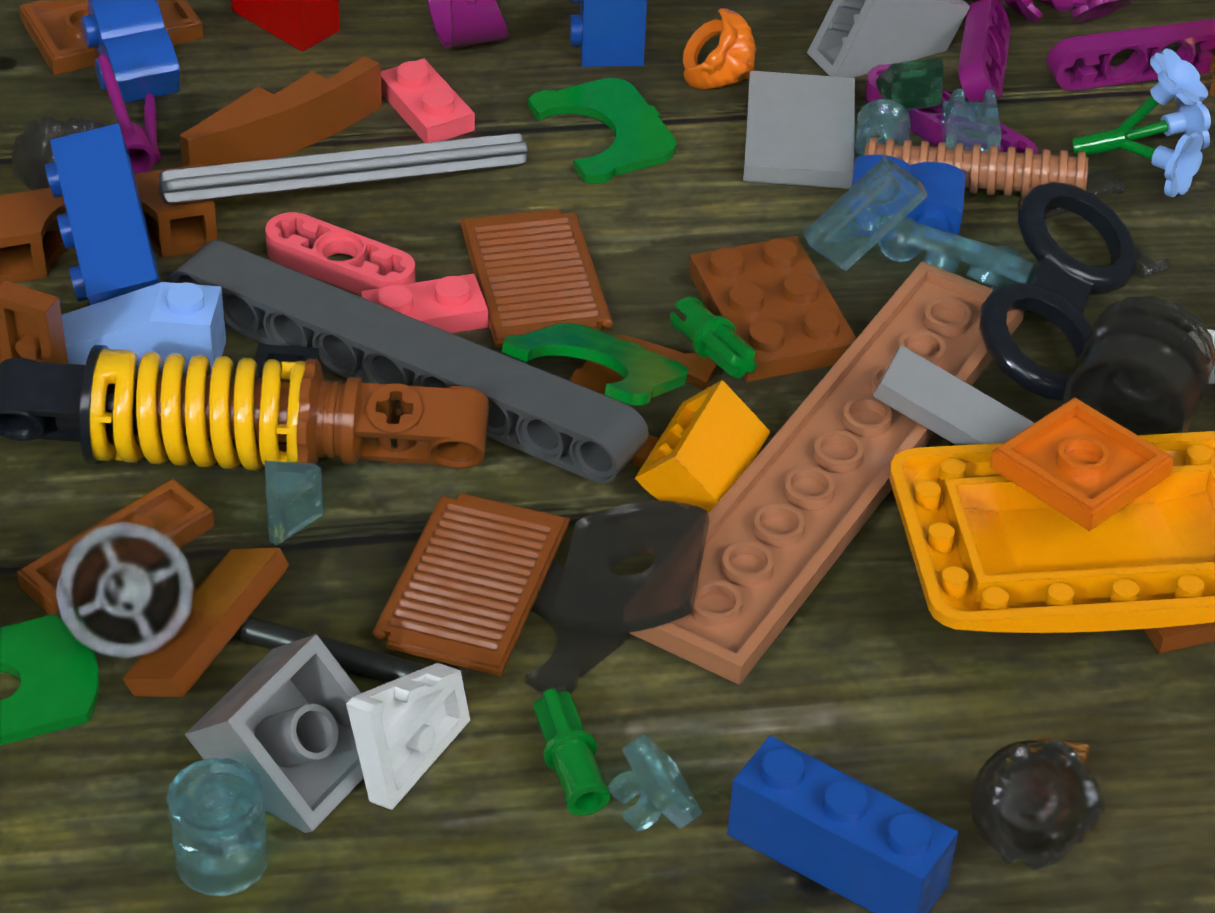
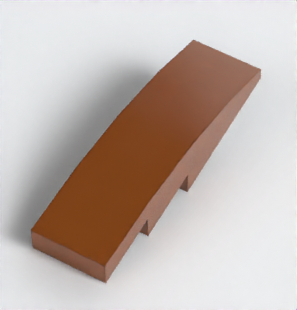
M363 56L329 79L311 71L276 94H272L257 86L180 135L182 165L201 163L202 166L281 158L345 130L382 108L381 64L367 56Z

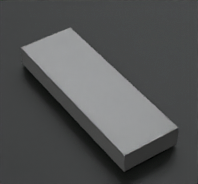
M900 345L892 357L872 395L955 445L1005 443L1034 424L1031 420Z

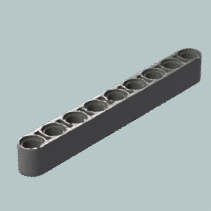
M208 241L173 271L168 278L169 283L188 282L196 285L221 286L225 328L263 344L318 348L321 367L342 377H362L363 383H400L408 386L439 388L464 386L479 390L490 401L486 437L598 483L611 482L647 442L649 432L645 420L634 408L623 402L223 241Z

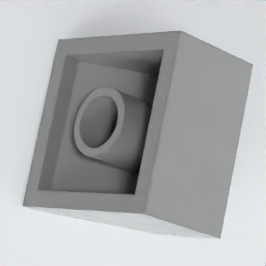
M317 634L272 649L184 734L228 790L304 833L313 832L364 778L346 703L353 696L361 694V692Z

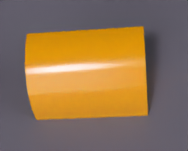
M721 380L682 402L635 479L652 496L672 508L692 514H709L754 461L771 431L734 391Z

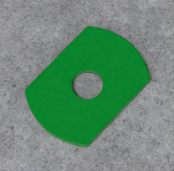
M55 614L0 627V672L12 674L21 682L14 694L0 700V746L88 723L98 701L100 680L94 651L84 636L74 626Z

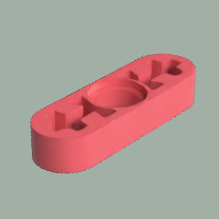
M282 213L271 218L266 224L268 257L273 262L360 296V291L416 282L414 259L408 253L303 213ZM338 254L354 257L345 261L327 259L329 256Z

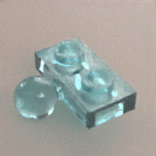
M884 156L816 219L803 234L811 248L845 271L878 241L881 251L889 259L897 262L909 261L920 253L924 244V234L919 224L906 216L927 198L928 194L921 181Z
M913 222L906 240V244L927 252L923 262L956 274L959 264L969 267L966 274L967 277L984 283L993 289L1014 282L1026 283L1033 263L1023 259L1020 253L1010 246H991Z

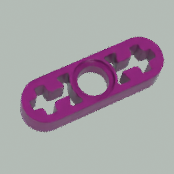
M979 0L969 4L970 8L966 16L958 73L964 94L973 106L998 99L1002 96L1010 41V24L1005 8L1000 0Z

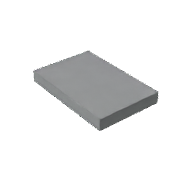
M750 71L743 181L851 189L854 170L855 78Z

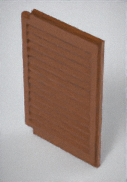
M550 209L460 220V227L473 273L488 308V326L494 347H502L505 337L509 335H525L526 333L558 323L580 324L598 331L600 329H609L613 326V321L576 213L561 214L560 209Z
M462 493L459 494L457 499L441 496L373 629V636L377 639L387 640V649L502 676L570 524V518Z

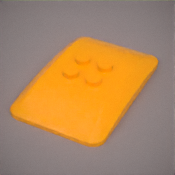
M1215 431L1138 435L1174 457L1171 475L1091 531L1083 528L991 469L992 450L1003 443L919 447L906 449L896 454L890 464V483L931 615L942 625L955 630L1007 633L1102 632L1214 623Z

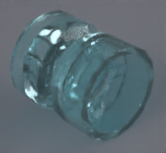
M208 758L194 762L181 770L169 785L167 796L169 822L173 833L174 861L180 879L191 889L206 895L226 896L244 891L259 880L267 868L269 856L267 827L264 822V791L258 774L247 764L231 758Z

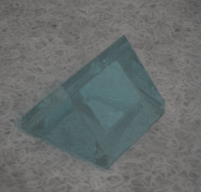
M265 461L269 539L271 543L277 546L323 516L321 468L311 463Z

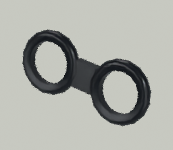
M1048 182L1032 187L1019 203L1018 226L1025 245L1037 262L1032 267L1027 283L1014 282L995 288L981 306L979 329L988 353L1002 372L1023 389L1045 399L1070 401L1074 397L1078 399L1092 393L1103 377L1104 352L1096 331L1083 316L1090 292L1108 293L1124 287L1136 271V247L1126 225L1116 212L1097 196L1072 184ZM1052 207L1067 209L1082 216L1092 224L1106 241L1111 254L1110 265L1106 267L1089 266L1074 259L1061 249L1048 232L1044 221V210ZM1015 309L1033 311L1046 317L1060 328L1071 342L1075 351L1077 371L1070 374L1051 372L1038 366L1024 355L1011 338L1006 324L1007 312Z

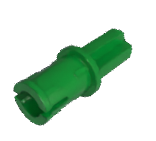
M688 296L682 298L674 305L687 318L684 320L676 312L671 311L670 323L674 329L681 332L692 342V347L698 356L702 359L711 358L735 379H741L746 372L753 373L756 370L758 363L754 360L755 349L736 334L734 324L724 316H715L696 297Z
M549 688L543 691V697L536 700L533 704V711L546 744L543 749L544 762L548 768L556 772L565 795V802L569 813L575 816L592 815L601 811L610 801L608 787L603 782L595 759L597 752L596 739L591 733L584 730L571 694L567 691L557 692L555 688Z

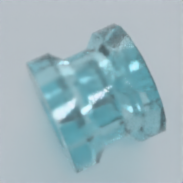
M878 99L862 107L858 113L855 150L858 157L865 155L866 142L869 143L870 137H875L874 134L880 135L881 138H877L878 143L886 144L888 138L895 139V144L903 145L905 139L910 140L911 119L908 111L902 104L889 99Z

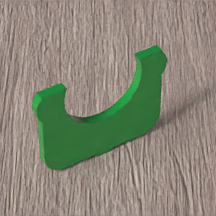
M604 78L558 91H538L527 98V107L538 122L555 115L578 114L595 118L612 130L615 140L608 149L591 157L573 159V168L584 183H605L615 175L663 164L675 156L676 139L660 119V113L653 105H649L636 88L626 80Z
M558 323L526 333L525 335H509L505 337L501 353L525 363L537 357L567 356L604 365L616 371L624 378L618 382L606 383L604 395L630 406L646 405L651 402V398L684 386L688 375L687 367L677 361L646 350L643 346L633 342L624 341L588 326L574 323Z

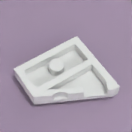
M435 663L353 696L346 703L369 801L393 810L469 723L470 715L461 670L441 663Z

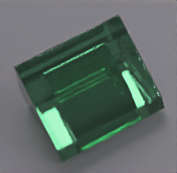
M931 58L894 63L876 80L877 89L891 112L941 105L943 84L942 59Z

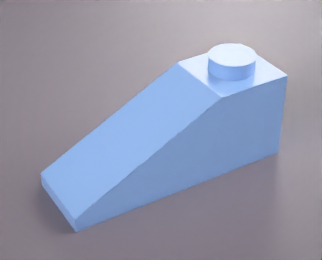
M160 282L62 315L68 364L86 365L91 348L94 345H106L109 349L132 350L138 357V369L144 353L151 351L158 353L162 357L163 366L169 354L179 353L185 357L187 369L192 356L196 354L204 355L209 359L212 371L215 359L222 356L226 344L221 286L196 285L188 282Z

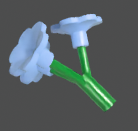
M1165 48L1161 53H1155L1150 58V64L1158 74L1159 81L1151 88V96L1117 128L1073 138V149L1075 156H1077L1078 151H1085L1086 157L1122 149L1150 159L1153 166L1165 170L1166 182L1164 193L1174 198L1177 194L1184 195L1188 191L1192 177L1200 168L1203 158L1200 150L1206 149L1210 145L1208 129L1211 126V118L1207 107L1202 104V101L1208 96V91L1204 84L1200 82L1199 72L1191 63L1181 60L1173 50ZM1175 97L1176 109L1174 113L1163 115L1159 122L1134 128L1159 104L1166 105ZM1159 133H1164L1166 136L1182 133V137L1179 139L1175 150L1161 145L1155 149L1133 141Z

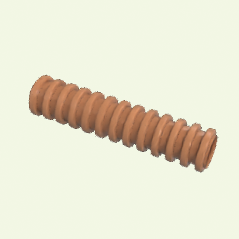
M870 137L869 143L866 142L865 155L891 156L903 160L909 165L922 162H940L955 166L966 172L965 188H969L970 194H977L978 189H987V195H994L995 190H1004V196L1011 197L1012 191L1021 192V197H1024L1032 187L1048 182L1072 184L1083 190H1086L1088 157H1086L1085 151H1078L1077 156H1068V150H1061L1060 155H1051L1050 149H1043L1042 154H1033V148H1025V153L1016 152V147L1012 146L1008 147L1007 152L998 151L999 147L997 145H991L990 151L981 150L980 144H974L973 149H964L963 143H956L955 148H947L946 142H939L938 147H929V141H922L920 146H913L912 140L906 139L903 145L895 144V139L888 138L886 144L878 143L876 137Z

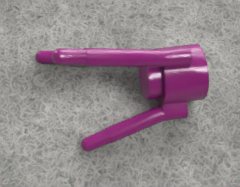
M101 54L98 57V62L117 123L120 125L128 148L134 174L149 172L154 163H158L162 159L157 146L155 96L153 94L145 96L144 129L131 122L110 60L107 55ZM73 124L71 127L74 134L86 131L80 124Z

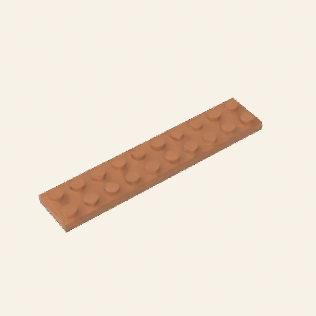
M921 261L625 612L624 631L740 685L892 490L890 464L894 456L906 449L925 447L935 434L933 431L872 396L892 357L900 345L972 386L993 359L984 344L979 323L981 306L994 289ZM1015 309L1007 312L1006 324L1010 335L1013 334L1023 321L1025 310Z

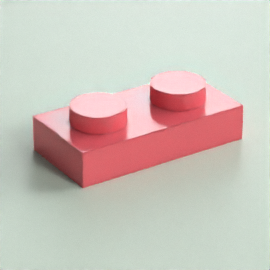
M425 58L417 61H407L397 67L381 71L382 95L424 143L444 141L475 131V113Z
M475 274L446 276L441 279L402 285H388L383 288L360 291L361 297L451 334L488 328V308Z

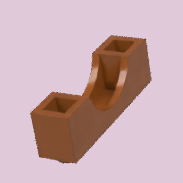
M201 163L134 174L152 249L161 258L195 253L208 241L218 240L214 200L168 205L163 202L161 195H159V174L162 171L202 166ZM50 187L0 195V285L4 281L17 283L47 278L55 261L62 254L70 250H66L57 220V215L67 213L63 196L54 198Z

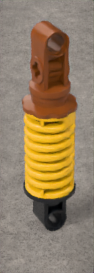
M94 345L89 352L86 365L37 362L25 358H11L0 363V436L17 441L43 439L81 442L83 457L88 464H100L102 461L110 460L137 463L145 457L148 462L157 465H163L169 459L171 463L177 466H188L194 461L197 466L211 468L217 462L224 469H235L242 464L245 469L251 471H258L265 466L271 472L301 474L302 477L311 478L319 458L329 457V459H336L338 457L341 459L342 464L357 465L358 460H370L394 464H432L454 469H467L481 464L485 456L490 401L484 393L470 387L451 386L439 388L408 386L400 383H363L362 377H348L344 383L335 380L331 382L330 380H324L321 363H319L318 359L308 358L307 361H282V365L276 359H269L264 363L262 377H258V366L255 360L244 357L238 362L234 376V363L227 356L217 357L211 371L210 361L204 355L196 354L192 356L187 369L186 359L179 353L169 354L163 366L162 357L156 352L148 351L142 356L138 369V357L132 350L109 349L106 345ZM395 400H400L401 409L395 408ZM391 439H397L398 447L394 448L392 446Z

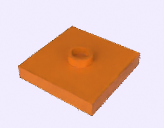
M1074 397L992 450L990 468L1083 528L1091 531L1169 477L1172 472L1174 457Z

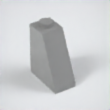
M833 0L807 54L829 76L854 78L868 74L873 67L878 65H899L945 52L950 46L970 6L964 0Z

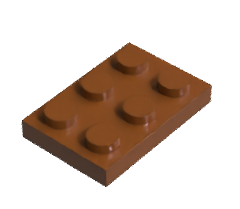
M797 236L775 238L765 242L731 248H719L714 251L690 255L689 274L708 310L715 316H724L734 324L736 334L755 349L754 360L757 361L758 365L753 373L746 372L744 375L746 382L834 366L856 340V336Z

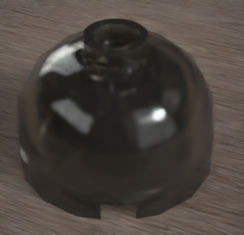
M126 522L96 528L76 542L66 556L68 558L61 568L60 578L57 581L56 597L61 618L77 641L100 654L121 658H133L155 652L175 638L191 615L195 593L190 563L176 543L152 527Z

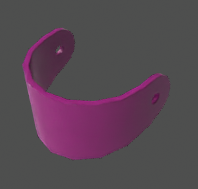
M427 0L435 32L441 44L447 50L509 40L506 24L496 0Z

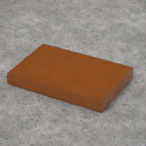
M39 0L19 6L21 22L54 75L95 66V58H98L99 54L96 47L87 48L81 28V16L88 15V0ZM157 0L165 29L170 36L173 46L204 38L202 22L187 0Z

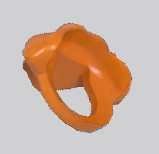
M720 8L718 12L722 20L714 19L704 23L688 40L683 52V65L685 68L683 75L690 87L700 90L723 88L744 79H749L750 71H754L756 44L751 27L737 12L727 8ZM721 34L718 46L707 56L703 63L698 64V55L706 41L715 35Z

